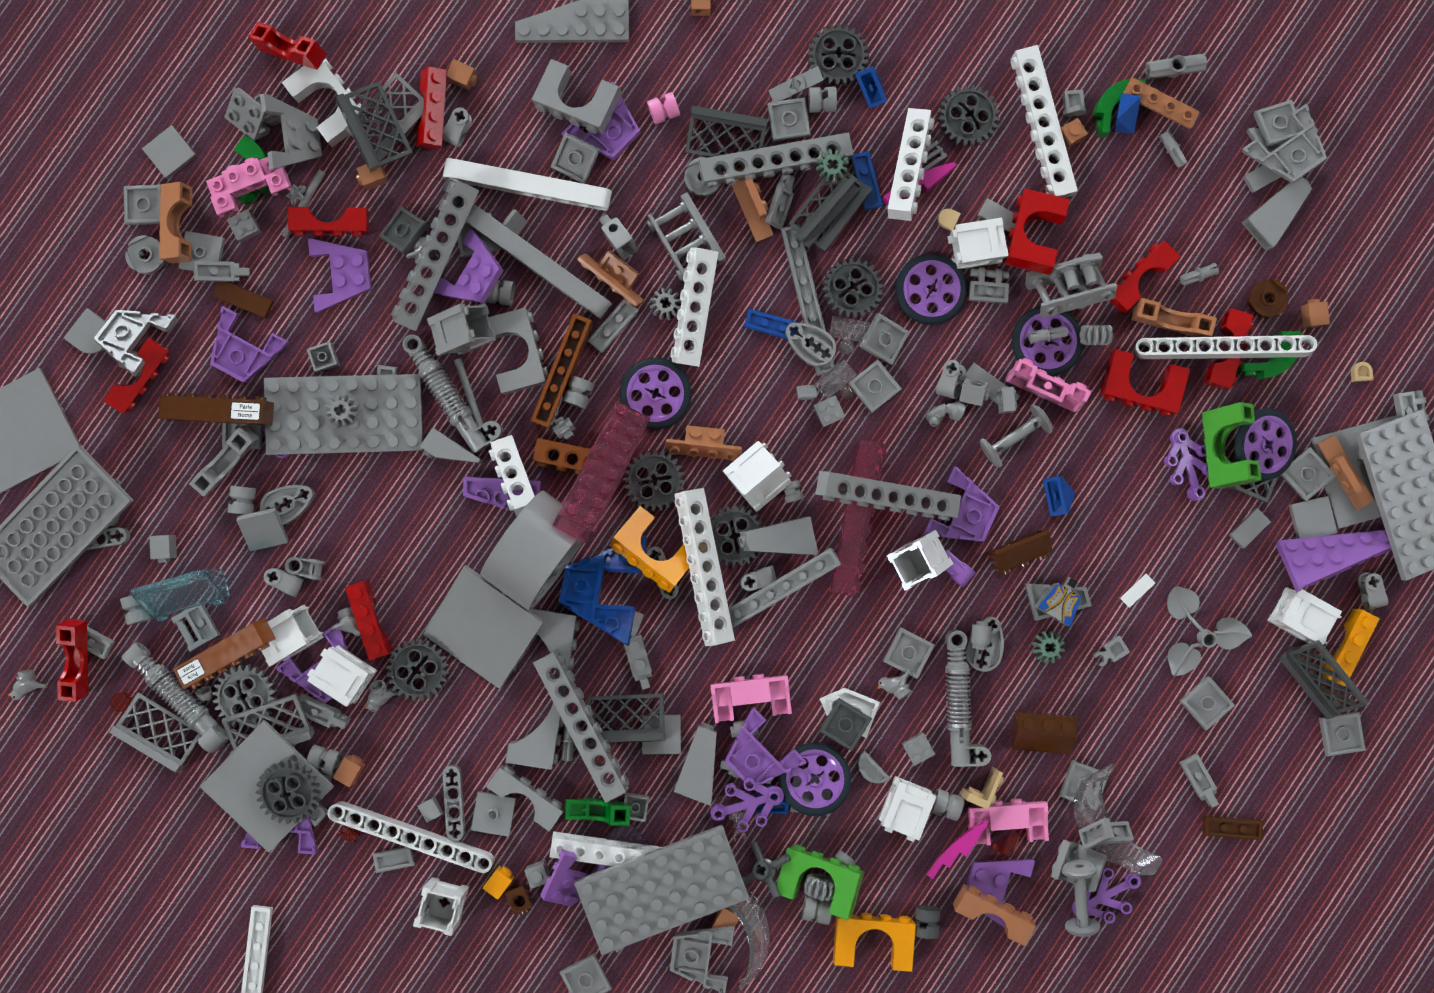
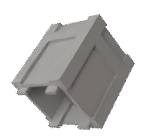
M458 304L427 318L436 345L437 356L447 353L466 354L496 341L493 328L491 329L488 318L489 311L486 304H479L477 306Z

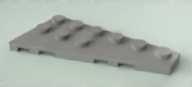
M578 0L516 21L515 41L516 43L629 42V0Z

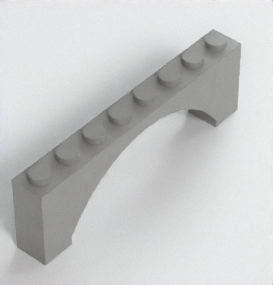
M536 608L530 610L544 620L537 634L546 644L550 653L558 650L566 659L565 665L568 671L573 669L574 658H571L572 650H576L577 639H574L575 631H579L581 621L578 620V615ZM556 668V674L559 677L560 671ZM565 685L561 686L563 694H566V688H568ZM554 703L544 721L533 732L516 742L511 741L508 744L506 763L552 770L554 765L558 764L559 754L556 753L557 746L561 745L562 734H559L560 727L564 726V722Z

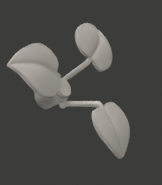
M1179 586L1174 587L1168 595V611L1172 617L1178 620L1183 619L1187 615L1189 620L1199 629L1197 634L1199 643L1192 644L1189 647L1188 644L1180 642L1170 648L1168 663L1173 676L1184 675L1199 664L1201 654L1198 650L1193 649L1195 647L1202 648L1204 645L1211 648L1218 644L1221 648L1229 650L1238 647L1245 640L1252 637L1251 632L1243 623L1230 617L1222 618L1217 622V631L1211 632L1208 629H1203L1190 615V613L1198 610L1200 604L1199 597L1194 591Z

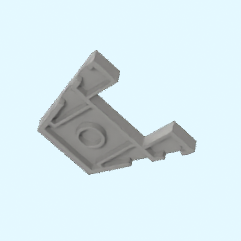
M262 94L260 96L262 113L281 116L285 152L270 151L267 153L269 170L321 157L320 134L316 128L318 126V119L268 94Z
M1307 104L1293 112L1290 116L1302 131L1280 147L1269 153L1257 138L1242 149L1245 155L1292 184L1327 159Z
M115 310L94 337V340L133 376H137L145 365V361L140 357L130 354L150 326L168 333L176 323L177 318L173 314L160 316L159 313L148 315L137 311Z
M735 926L675 932L670 971L690 981H698L707 989L712 988L718 991V993H726L728 977L709 974V960L712 943L732 946Z

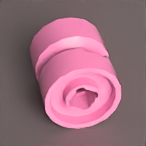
M672 92L662 95L660 100L654 98L647 101L655 125L665 122L667 117L673 119L680 116V111Z

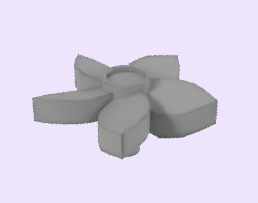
M293 184V189L286 195V197L291 199L293 206L296 204L297 199L300 201L305 200L303 194L306 191V186L297 187Z

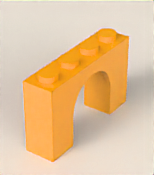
M639 506L613 537L609 545L614 552L621 554L631 565L639 568L646 577L653 579L661 589L667 590L670 593L689 569L685 545L683 544L677 553L668 560L658 561L650 558L642 549L641 536L651 525L655 517Z
M870 913L852 915V918L848 920L836 916L833 950L834 965L854 967L855 946L859 936L865 931L878 929L886 932L891 937L890 965L892 970L912 972L916 928L914 920H911V917L908 916L891 918L892 916L886 914L875 917Z

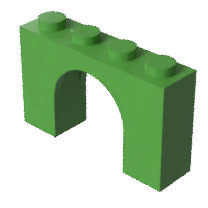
M1239 402L1202 412L1210 488L1224 489L1262 481L1260 461L1244 460L1231 463L1225 454V441L1229 433L1241 425L1255 423L1253 404Z
M794 844V846L788 847L786 854H789L791 861L782 865L776 885L780 895L792 900L797 898L805 873L812 867L822 868L831 875L835 884V893L829 914L845 920L852 918L865 872L861 871L857 865L849 864L847 866L842 864L840 859L830 857V859L823 857L824 854L818 851H812V853L805 851V847Z

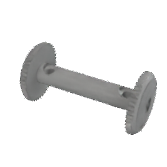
M1031 405L1030 410L1034 417L992 446L986 439L980 440V446L984 454L994 466H1002L999 454L1040 426L1048 434L1052 432V423L1039 406Z
M1084 860L1067 862L1062 867V873L1068 878L1074 879L1076 918L1067 920L1065 929L1074 936L1089 937L1100 930L1099 922L1088 917L1086 879L1095 876L1097 868L1092 863Z

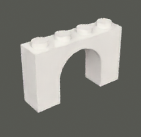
M326 58L318 70L303 66L282 82L298 103L321 88L332 89L338 95L343 93L345 95L351 92L349 88L347 90L343 88L342 84H344V81L338 74L333 75L330 71L333 67ZM356 97L350 98L352 105L361 108L360 103L357 105L353 101ZM339 107L332 116L316 127L332 148L350 135L345 130L347 123Z

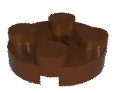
M1262 280L1251 288L1247 304L1260 317L1270 318L1277 316L1288 305L1289 299H1287L1286 294L1288 291L1278 280ZM1270 294L1272 296L1270 298L1272 303L1266 302L1264 296Z

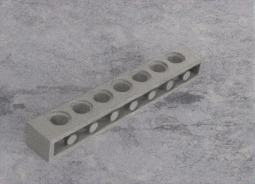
M849 132L699 159L698 166L703 187L714 188L721 183L731 185L737 183L738 180L745 179L746 181L750 178L755 180L759 176L770 178L775 176L776 173L786 175L798 169L808 171L812 167L820 166L817 163V159H823L821 157L822 152L828 156V148H832L835 151L838 149L839 157L842 154L846 155L842 161H849L854 155ZM809 152H815L818 157H810ZM790 156H798L799 161H792ZM777 158L781 164L775 165L771 159ZM753 162H760L762 164V167H754ZM741 165L744 168V170L738 172L735 170L734 166ZM717 168H722L725 171V174L719 175L716 173L715 170Z
M457 179L454 182L451 181L447 187L446 192H448L446 200L443 199L439 205L438 210H440L438 218L434 217L430 227L433 229L430 235H426L423 241V246L425 247L422 253L419 252L415 259L416 267L414 271L411 270L408 274V285L401 290L399 305H395L391 316H393L392 320L395 323L414 331L419 326L479 190ZM460 196L462 203L460 206L455 207L453 199ZM448 214L454 216V221L451 224L445 223V217ZM440 232H445L446 239L438 242L437 235ZM431 250L438 251L437 258H429ZM425 267L430 268V274L423 277L421 275L422 269ZM416 285H421L423 288L420 294L413 293V288ZM414 303L415 307L412 311L408 312L405 310L406 304Z
M819 471L815 494L823 496L822 500L834 501L835 498H839V503L851 504L852 501H856L857 506L868 507L869 504H874L873 508L885 510L886 506L890 507V511L901 513L902 509H904L906 514L918 515V512H921L923 517L934 518V515H938V519L947 521L950 520V517L958 518L961 495L826 471Z
M556 650L533 662L606 803L626 793L629 789V781L620 772L619 761L616 757L613 758L609 742L603 739L601 735L602 729L598 722L595 723L591 707L585 704L582 690L575 685L574 674L571 670L568 671L564 655ZM553 668H557L560 671L559 677L553 676ZM562 685L568 687V695H565L561 692ZM570 703H575L578 706V712H573L570 709ZM580 720L587 723V729L580 728ZM588 738H593L596 741L595 747L588 744ZM598 755L605 758V764L598 763ZM606 773L613 774L614 781H608Z

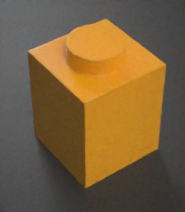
M499 865L483 886V889L498 900L514 878L512 871L505 866L501 867Z

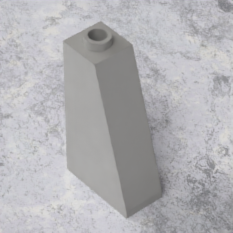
M1302 177L1293 184L1288 182L1241 222L1265 251L1273 248L1278 243L1312 190L1309 181Z
M810 516L740 532L739 542L744 551L803 555L819 554Z
M708 723L698 724L674 788L675 793L707 805L711 804L717 734V730H714L713 725Z

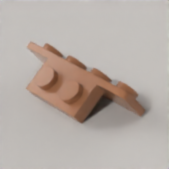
M1135 78L1129 80L1123 94L1141 96V105L1188 129L1193 127L1199 115L1198 110Z
M741 166L735 170L741 172L744 168ZM750 178L746 181L745 179L738 180L737 183L731 184L755 241L760 242L773 236L770 225L765 222L766 211L769 209L766 201L761 200L759 196L761 190L758 183H754L753 179Z
M611 250L606 253L600 264L587 254L578 257L577 260L581 262L583 268L591 270L596 274L598 280L606 282L611 286L610 288L613 292L621 294L626 298L625 300L628 304L637 307L643 303L644 299L630 289L640 273Z
M687 425L685 441L666 439L665 453L735 461L742 455V447L723 445L725 429Z
M1332 435L1318 443L1317 446L1354 508L1359 510L1373 502L1371 494L1337 437Z

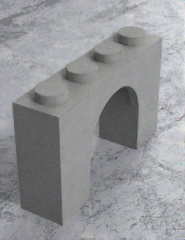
M551 59L532 97L535 108L543 113H546V111L552 113L557 119H567L574 126H584L591 133L596 134L598 132L604 134L622 96L620 87L601 80L593 99L587 105L579 108L569 107L562 102V95L572 73L567 65Z
M526 307L488 317L491 329L493 328L495 333V339L508 335H517L527 342L529 349L528 358L521 367L496 375L501 394L507 395L545 384L549 373L547 367H543L542 364L544 355L542 348L538 349L537 346L539 336L537 330L532 328L531 323H534L532 312H528Z

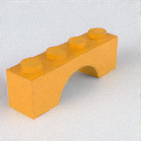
M1352 609L1344 624L1346 630L1344 640L1338 651L1332 656L1349 678L1380 619L1362 609ZM1324 664V668L1333 671L1330 665ZM1323 673V678L1332 681L1333 677ZM1337 679L1336 683L1346 687L1343 681Z

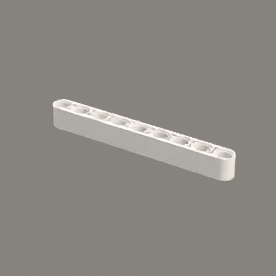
M446 158L442 177L445 180L457 179L468 185L603 211L609 209L612 194L611 190L603 187L452 158Z
M1309 335L1142 338L1136 343L1134 352L1139 359L1308 357L1316 349L1317 340ZM1304 342L1308 343L1311 349L1305 350L1301 344ZM1243 343L1247 344L1249 346V350L1243 351L1241 350L1239 345ZM1281 343H1287L1290 346V350L1282 349ZM1184 344L1188 346L1189 351L1182 352L1179 346ZM1205 344L1209 347V350L1206 352L1201 351L1199 345ZM1226 344L1229 350L1222 351L1219 345ZM1260 344H1268L1270 350H1262ZM1146 345L1149 351L1141 352L1139 346ZM1166 345L1169 351L1162 352L1159 350V346Z
M338 801L328 809V817L334 822L480 873L488 872L495 861L492 853L459 841L453 842L448 837L345 801ZM336 807L342 809V816L335 813ZM354 813H357V814L360 815V817H361V821H360V822H356V821L353 819V814H354ZM371 821H378L379 828H374ZM390 826L396 827V835L390 832ZM409 832L415 835V841L408 839L407 835ZM426 839H431L434 842V847H428ZM445 845H449L452 848L451 854L444 851ZM462 852H468L471 859L465 860L462 857ZM486 858L489 861V866H483L480 863V859Z

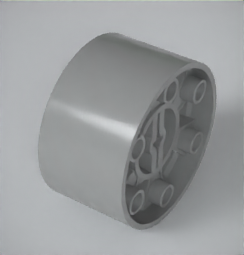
M542 490L525 506L503 534L486 560L480 576L530 611L544 597L562 574L565 567L570 563L589 534L592 525Z

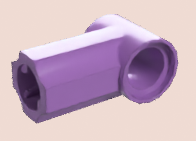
M946 549L945 552L948 558L950 557L953 565L946 569V571L957 584L964 587L976 572Z

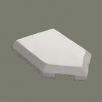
M846 688L819 698L827 716L837 699L840 698L871 717L872 720L862 734V737L867 738L880 704L879 701Z

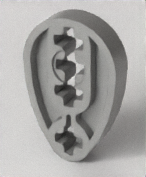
M791 323L787 326L785 334L793 351L806 364L813 367H822L833 359L836 352V343L828 332L806 323ZM798 328L797 332L799 335L791 336L789 329ZM812 338L814 345L821 344V350H829L828 354L830 357L822 358V353L819 351L814 353V347H806L805 340Z
M288 485L276 488L264 495L260 503V511L267 510L269 507L277 508V503H286L285 499L292 500L290 508L284 506L281 508L282 512L277 511L283 526L290 524L309 508L315 498V492L311 487L302 485ZM303 490L309 491L308 499L299 498L303 494Z
M989 616L982 620L984 622H991L993 620V624H996V627L991 630V645L986 650L988 656L983 657V661L986 664L979 667V664L976 663L977 659H981L979 650L983 649L972 648V643H970L971 635L964 650L966 651L964 655L967 656V663L978 671H991L999 665L1004 650L1003 630L1000 621L995 617Z

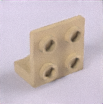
M992 767L982 792L969 786L968 789L962 788L960 795L966 801L989 809L996 800L995 792L997 787L1000 788L1003 783V773L997 768Z

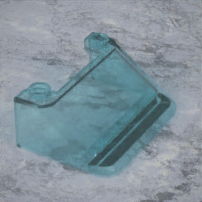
M223 569L198 570L129 590L130 595L152 619H157V622L169 619L168 615L208 603H212L213 606L225 603V599L230 598Z

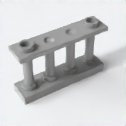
M687 192L681 195L682 202L679 203L678 207L657 219H654L650 213L648 215L649 221L647 222L652 232L656 231L678 270L675 272L681 281L687 267L683 269L678 259L686 255L690 251V247L698 248L701 245H708L710 250L718 252L717 262L719 265L726 262L724 253ZM683 212L689 213L691 219H689L688 223L665 236L659 228L660 225ZM693 228H698L701 233L698 239L673 252L669 245L670 241ZM698 264L697 270L702 267L701 264Z
M1072 260L1055 264L1050 275L1035 271L1026 272L1025 285L1027 289L1032 290L1036 288L1043 301L1040 308V317H1051L1059 313L1114 299L1116 297L1117 284L1106 285L1100 273L1102 260L1097 267H1094L1099 281L1097 283L1098 288L1088 290L1081 277L1084 275L1083 270L1077 271L1076 275L1080 284L1078 287L1080 293L1069 295L1063 283L1065 280L1064 274H1054L1056 267ZM1055 283L1062 298L1051 300L1044 286Z

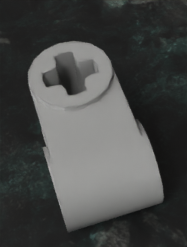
M464 108L454 109L443 128V140L456 147L462 145L472 123L470 114Z
M949 360L945 363L940 380L937 383V395L952 399L958 398L966 375V369L956 360Z
M291 557L286 561L285 569L293 575L322 580L321 571L326 561ZM295 560L300 564V568L297 571L292 568V563Z
M773 565L743 575L740 579L741 588L746 591H753L764 588L776 581L777 578ZM747 577L754 580L750 588L748 585H744Z
M279 568L268 569L263 576L265 583L294 597L297 596L304 581V578ZM276 574V577H278V579L274 580V578L271 577V575Z
M1361 573L1357 578V583L1364 608L1368 611L1387 606L1388 597L1384 589L1382 577L1376 573Z

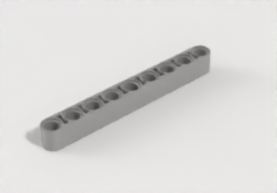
M473 204L465 221L466 224L599 319L603 317L612 304L610 301Z

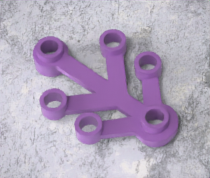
M1175 429L1170 435V441L1173 445L1168 456L1164 458V463L1167 467L1177 465L1174 474L1170 476V482L1172 485L1182 484L1184 480L1182 474L1186 469L1191 485L1187 490V496L1192 501L1201 500L1205 496V489L1199 485L1193 466L1200 469L1204 475H1209L1208 465L1189 454L1188 448L1194 450L1199 457L1207 456L1206 445L1200 446L1189 439V434L1185 429ZM1180 450L1181 458L1178 462L1176 455Z
M748 777L744 780V788L747 791L755 790L762 794L755 797L737 788L735 784L729 783L725 786L726 795L729 797L736 796L744 801L725 807L719 803L714 804L710 810L711 817L715 821H721L728 814L746 809L742 819L737 822L738 831L744 833L749 828L748 823L757 806L765 803L761 813L757 814L755 818L756 824L763 827L767 824V816L773 805H778L783 801L784 794L780 787L770 786L767 788L755 782L753 778ZM750 781L753 783V785L751 787L746 786V783ZM732 787L734 788V792L730 793L727 791V789ZM772 794L778 795L775 799H772L770 796ZM720 811L722 815L716 816L715 812ZM763 817L765 821L759 822L758 819ZM741 823L746 824V827L740 828L739 825Z
M1104 867L1096 896L1089 899L1091 892L1086 890L1088 916L1092 915L1102 918L1106 923H1113L1115 921V915L1110 910L1102 911L1093 908L1098 904L1119 909L1124 914H1130L1132 912V905L1129 902H1120L1111 899V897L1128 888L1136 889L1141 885V878L1135 872L1126 873L1123 882L1107 889L1109 880L1114 876V871L1110 867ZM1106 870H1110L1109 876L1104 875ZM1133 878H1136L1135 884H1131ZM1074 901L1073 904H1072V911H1073V913L1076 915L1075 901ZM1128 905V910L1123 911V906ZM1111 914V919L1106 920V915Z

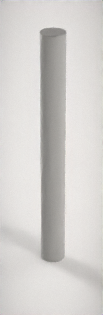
M320 169L317 171L304 194L305 200L300 201L298 207H307L325 172ZM287 224L282 236L289 239L292 233L288 230Z
M459 358L454 360L473 419L479 427L483 425V421L462 359Z

